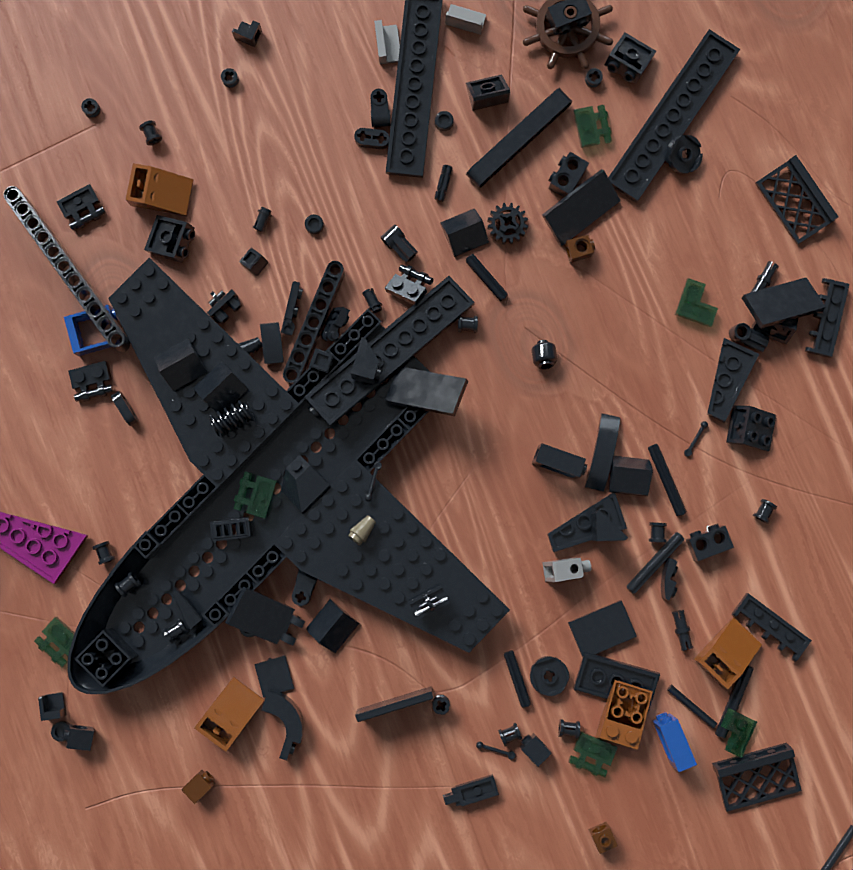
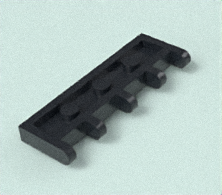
M822 278L821 283L827 284L828 287L826 295L819 294V297L824 301L826 308L821 313H814L813 315L814 318L820 320L817 332L809 331V335L815 337L813 348L806 347L805 352L831 358L850 284Z
M749 593L745 594L732 612L734 617L741 612L749 618L746 623L748 628L755 623L765 630L761 636L763 639L766 640L771 635L781 642L777 647L779 651H782L785 647L792 650L795 654L791 660L794 662L800 658L812 641Z

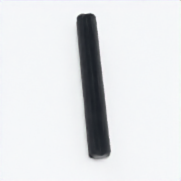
M659 445L649 446V453L676 516L686 514L687 511Z
M676 532L628 583L627 589L635 594L684 541V537Z
M749 665L735 682L715 735L724 739L727 737L754 670Z

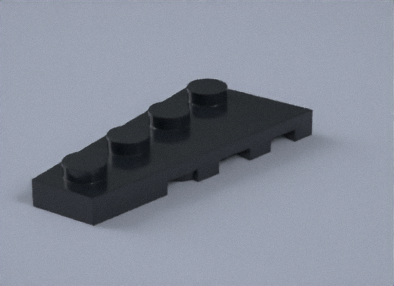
M726 338L723 339L707 415L725 423L759 356L758 353Z
M609 494L547 533L552 551L556 552L592 540L591 513L596 510L601 511L620 530L627 529L616 494Z

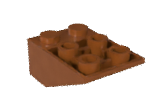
M133 163L126 201L132 207L187 216L194 180L152 166Z
M733 617L694 660L722 687L729 689L742 675L762 644Z
M233 677L194 729L226 752L264 702V699Z
M614 680L600 718L596 737L638 750L653 691Z

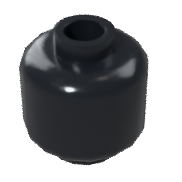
M548 340L538 341L531 349L533 363L539 369H550L558 360L555 344L548 342Z

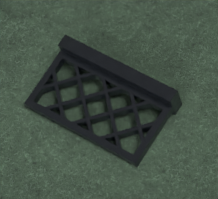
M797 155L755 183L797 245L839 218ZM786 167L791 173L790 180L779 178L780 171ZM766 180L775 181L774 190H766L762 183ZM778 181L789 183L787 193L776 191ZM791 184L801 187L800 195L789 194ZM775 195L786 196L784 206L775 204ZM788 197L799 199L797 209L787 207ZM802 199L809 200L812 203L811 211L800 209ZM786 210L796 212L794 222L786 220L784 217ZM799 212L810 214L808 224L797 222ZM812 216H820L824 223L820 226L811 225ZM796 225L807 227L806 235L800 239L795 233Z
M787 742L712 763L726 812L802 791L794 761V749ZM789 759L790 765L786 772L778 768L782 761ZM769 765L772 769L767 777L759 773L763 766ZM749 770L753 772V775L747 782L741 776L745 771ZM776 770L784 774L779 783L771 779ZM732 776L735 778L730 787L724 785L723 777ZM757 776L765 779L760 788L752 785ZM790 777L794 780L795 786L786 788L783 784ZM738 781L746 784L742 793L734 790ZM769 782L776 785L772 793L764 791ZM751 787L758 792L754 798L749 799L746 797V794ZM731 793L739 796L736 803H728Z

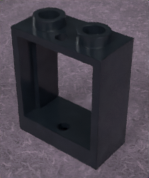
M543 443L538 445L532 461L534 465L573 479L584 475L588 465L585 464L586 459Z

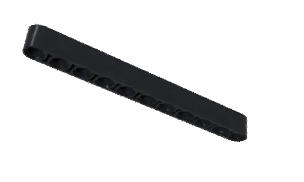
M10 186L6 188L3 193L4 199L108 344L117 352L127 351L131 345L127 335L33 205L17 187ZM80 280L79 284L74 286L75 282ZM87 295H90L88 300H84ZM98 309H101L100 313L98 315H95V312ZM112 323L110 329L105 330L106 326ZM122 338V342L116 345V341Z

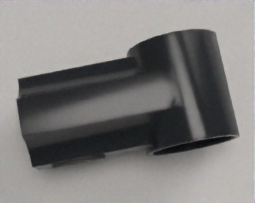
M395 224L380 237L385 245L393 249L405 263L410 262L418 253L405 238L401 229Z
M739 323L729 330V337L733 342H740L761 353L768 346L770 337L750 328L746 323ZM738 328L743 331L742 337L737 334Z

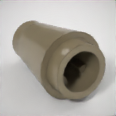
M367 515L350 529L349 538L358 545L365 543L376 524L375 520Z

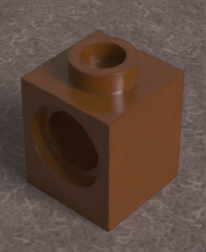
M589 235L568 240L564 245L570 263L592 257L595 250L593 239L590 240ZM583 245L585 252H579L576 246Z
M201 770L181 790L195 804L214 786V778L208 771L204 772Z
M607 822L588 829L599 854L618 846Z

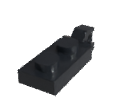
M294 281L292 283L281 333L292 336L295 330L292 319L297 317L299 307L296 306L297 299L301 300L303 288H300V282Z
M491 774L456 785V787L451 788L452 792L443 795L445 805L455 802L456 806L461 805L462 807L497 796L499 793L494 776Z

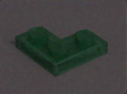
M687 278L674 315L711 327L718 308L700 302L706 284Z
M728 708L721 727L732 731L724 750L742 758L757 721Z

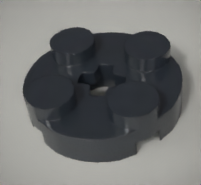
M692 135L676 136L670 142L665 154V161L673 171L684 174L693 172L700 166L703 153L700 154L701 144L699 140ZM685 150L687 158L682 157V152Z
M541 657L531 666L530 682L536 691L546 696H555L565 689L569 680V672L566 665L557 657ZM546 671L554 672L555 676L552 677V681L544 679Z

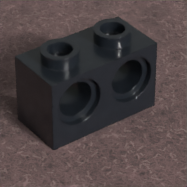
M569 152L567 157L563 155L558 164L560 166L558 172L553 171L548 180L551 182L549 189L562 197H566L577 186L589 162L572 152ZM574 164L577 169L570 170L567 165ZM558 180H565L567 182V185H559Z
M717 523L707 527L708 531L703 533L699 530L689 534L690 538L685 540L693 561H700L734 548L726 526H719ZM716 533H719L722 537L718 544L714 541ZM699 539L704 543V547L701 550L696 548V542Z

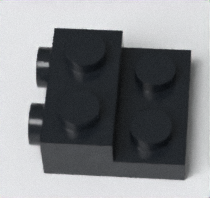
M624 32L604 65L609 72L618 73L623 76L626 82L636 84L654 57L656 50Z
M157 215L144 250L148 253L182 263L189 255L188 246L190 241L195 238V227L184 221Z

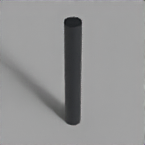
M672 684L668 687L667 691L709 727L713 729L717 725L716 721Z
M850 825L821 870L832 869L853 838V825Z

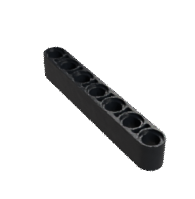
M557 88L467 171V177L478 188L484 186L557 119L573 101L560 88Z
M331 261L327 265L283 371V378L290 385L305 372L345 276L344 267L339 261ZM338 267L341 269V272L338 275H333L331 270ZM326 285L334 286L331 292L324 291ZM325 302L326 307L323 310H318L316 308L317 304ZM317 319L319 320L318 326L310 327V321ZM304 337H311L312 342L309 345L302 344ZM303 354L305 356L304 360L300 363L295 362L296 355ZM290 372H297L295 380H288Z

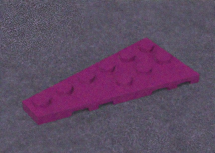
M0 512V548L53 584L57 583L88 537V535Z

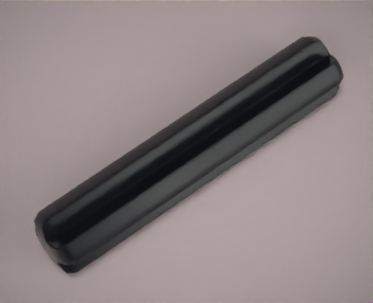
M474 254L466 258V263L500 301H503L508 296L504 288Z
M513 650L504 653V657L522 708L531 705L515 654Z

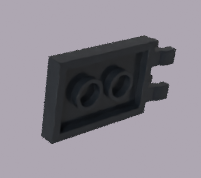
M243 586L225 622L230 626L276 645L279 640H282L293 646L296 638L292 637V634L287 633L290 624L292 623L303 628L306 621L293 614L294 608Z

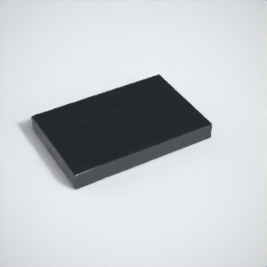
M622 600L568 622L582 657L584 651L597 654L637 637Z

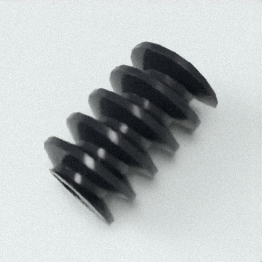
M240 400L238 401L237 408L231 404V411L223 408L224 415L217 411L216 419L209 415L211 424L219 437V432L223 436L227 435L226 429L233 432V425L238 429L241 428L240 421L244 425L248 424L247 418L255 421L247 402L245 401V404H243Z

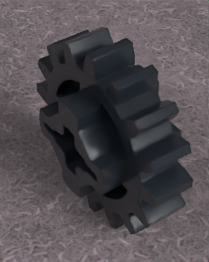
M503 203L502 208L498 205L495 207L496 212L491 210L490 215L492 217H488L487 220L491 224L487 226V229L492 230L490 236L496 235V242L502 239V244H505L506 240H509L511 245L513 239L519 242L520 236H525L523 230H527L528 225L524 223L528 222V218H523L525 211L520 212L519 205L513 208V203H510L509 207ZM516 217H518L520 221V226L518 223H516ZM495 221L499 224V230L495 226ZM508 221L511 222V224H509L508 226L504 225Z

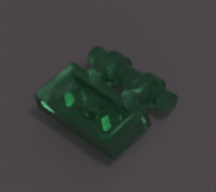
M599 105L597 113H594L593 106L574 109L573 113L581 148L600 144L599 137L601 136L604 137L605 143L612 142V129L608 124L609 115L605 110V105ZM596 121L601 122L602 129H597Z
M245 471L243 478L239 482L241 486L238 495H235L234 501L236 502L233 509L241 511L243 504L248 505L246 513L265 518L277 481L258 475L256 482L250 481L252 473ZM248 487L253 488L251 499L245 498Z
M54 617L42 631L47 638L44 640L38 636L34 642L39 646V650L45 651L51 657L52 662L58 663L63 668L68 663L63 656L64 654L68 656L75 632L58 617ZM52 642L60 648L58 652L50 646Z
M580 731L579 739H577L573 748L574 751L580 754L578 758L570 755L568 762L575 765V768L580 770L583 768L590 771L594 776L599 775L605 778L607 770L601 767L603 763L611 766L618 747ZM586 757L595 759V764L585 761Z

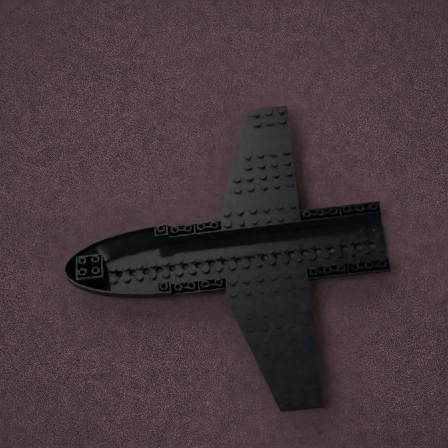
M148 258L108 298L189 461L203 475L129 548L99 587L83 613L75 630L68 654V677L75 689L85 694H107L137 684L172 664L227 619L243 586L254 591L286 557L301 571L468 653L510 611L491 590L377 479L371 494L372 500L369 502L365 500V495L368 494L373 477L370 472L373 470L374 464L380 462L429 412L389 404L385 401L395 373L389 377V381L386 384H380L375 389L374 397H365L360 401L362 404L360 411L354 412L351 409L345 414L349 419L346 425H340L337 421L330 427L322 417L318 419L308 409L310 404L306 401L305 396L357 353L361 337L366 338L369 343L385 330L382 321L369 309L325 351L334 355L328 374L309 367L286 391L151 258ZM189 338L208 373L222 361L249 389L233 405L237 408L239 400L243 404L246 401L255 421L247 418V425L240 421L241 428L238 429L233 425V432L226 429L227 435L223 436L219 432V437L209 415H212L216 419L217 413L193 389L208 373L173 391L160 374L154 357ZM414 356L402 366L430 372ZM329 428L335 431V436L332 439L325 437V431ZM314 442H319L322 445V449L318 453H314L311 450ZM299 455L306 456L308 463L331 486L304 514L299 511L282 491L278 494H274L271 491V486L274 483H279L282 489L285 469ZM260 497H265L268 500V504L264 508L258 506L257 501ZM251 510L254 513L253 520L249 521L251 537L226 540L227 546L224 549L218 548L217 541H212L210 522L243 518L244 513ZM368 515L375 520L376 524L366 542L358 545L348 535L350 529ZM243 522L239 523L240 533H244ZM224 524L225 535H229L228 524ZM216 525L217 536H221L220 525ZM206 552L213 554V560L210 563L205 562L203 559ZM192 566H197L200 570L199 575L196 577L190 574ZM129 572H133L141 582V586L135 587L127 593L126 597H123L115 588L114 583L122 581L128 576ZM180 579L186 583L185 589L181 592L201 615V621L191 629L187 627L173 596V590L177 588L176 583ZM441 585L450 603L417 619L409 601ZM166 593L172 596V602L169 605L165 604L162 600L163 595ZM152 607L158 610V616L155 619L149 616V610ZM180 618L189 633L181 635L171 644L165 636L163 629L169 628ZM138 621L142 622L145 626L143 632H137L135 629V624Z

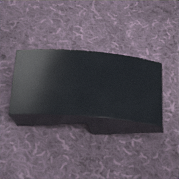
M279 322L260 324L264 364L284 362Z
M671 558L665 561L661 576V596L666 600L673 598L677 592V587H675L677 582L670 580L671 576L674 577L678 570V566H676L678 561Z

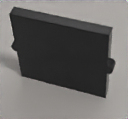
M286 655L274 659L268 658L267 661L254 664L263 697H266L269 689L278 692L294 689Z

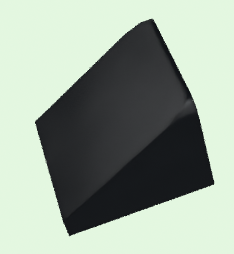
M252 247L239 261L256 276L268 264L263 255Z

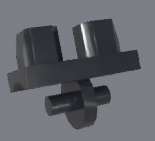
M232 289L227 294L223 290L217 295L212 291L210 294L213 296V299L208 302L212 308L207 313L213 320L216 319L221 324H224L229 319L224 310L230 306L236 312L243 305L239 301L238 295Z
M441 585L409 601L417 619L450 603Z

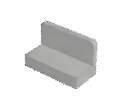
M451 4L449 11L446 13L445 24L481 35L486 14Z
M382 20L374 21L379 63L398 62L400 44L397 25L383 26Z

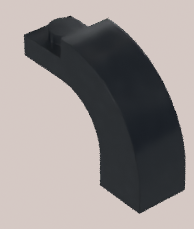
M269 689L261 711L274 714L283 721L286 728V738L279 758L287 761L289 755L293 756L296 744H293V742L300 744L304 731L303 718L299 708L291 698L282 692Z

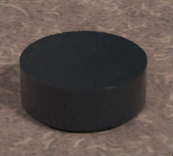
M448 111L439 112L435 117L437 129L440 131L450 130L454 120L452 114Z
M312 214L306 218L305 228L310 234H319L324 228V222L319 215Z
M59 721L54 724L51 729L52 738L62 742L63 732L68 730L70 723Z

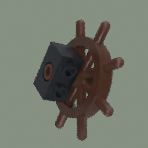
M547 0L540 10L525 5L523 12L537 17V34L525 38L523 45L528 46L540 41L541 45L551 53L547 64L548 69L554 68L558 57H578L582 68L587 69L589 63L584 53L593 46L595 41L608 46L613 44L612 38L599 34L600 16L612 12L613 7L612 5H607L596 9L590 0ZM590 20L592 24V30L584 28V26H586L590 22ZM544 21L550 23V29L545 30ZM576 33L588 38L579 43ZM560 34L557 43L553 42L549 38L553 35L556 36ZM567 37H569L572 46H563Z

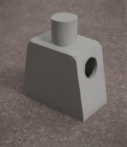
M581 558L542 562L546 582L582 578L584 576L583 572L591 571L590 561H581Z

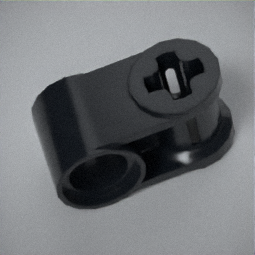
M375 89L370 96L372 128L391 126L387 93L383 89ZM378 97H380L381 102H377Z
M300 569L292 594V601L297 606L309 603L317 583V578ZM304 592L306 600H302L300 603L299 598L296 596Z

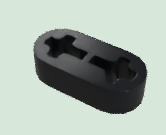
M359 128L354 134L355 142L360 147L385 149L389 146V134L384 130ZM362 134H365L367 137L364 141H360L359 138ZM380 136H384V141L382 142V144H380L379 140H377L380 139Z
M121 391L111 395L114 404L129 426L139 421Z

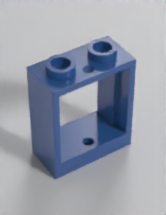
M108 304L105 305L116 321L119 320L113 307ZM98 309L95 312V315H98L101 309ZM85 311L64 317L72 350L77 356L112 347L107 341L84 347L78 323L90 319ZM121 338L116 341V345L122 342Z
M667 712L657 715V719L652 722L670 765L678 772L696 766L697 763L679 720L672 714H667Z

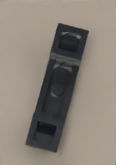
M601 413L597 430L598 435L585 488L604 492L616 447L620 417Z

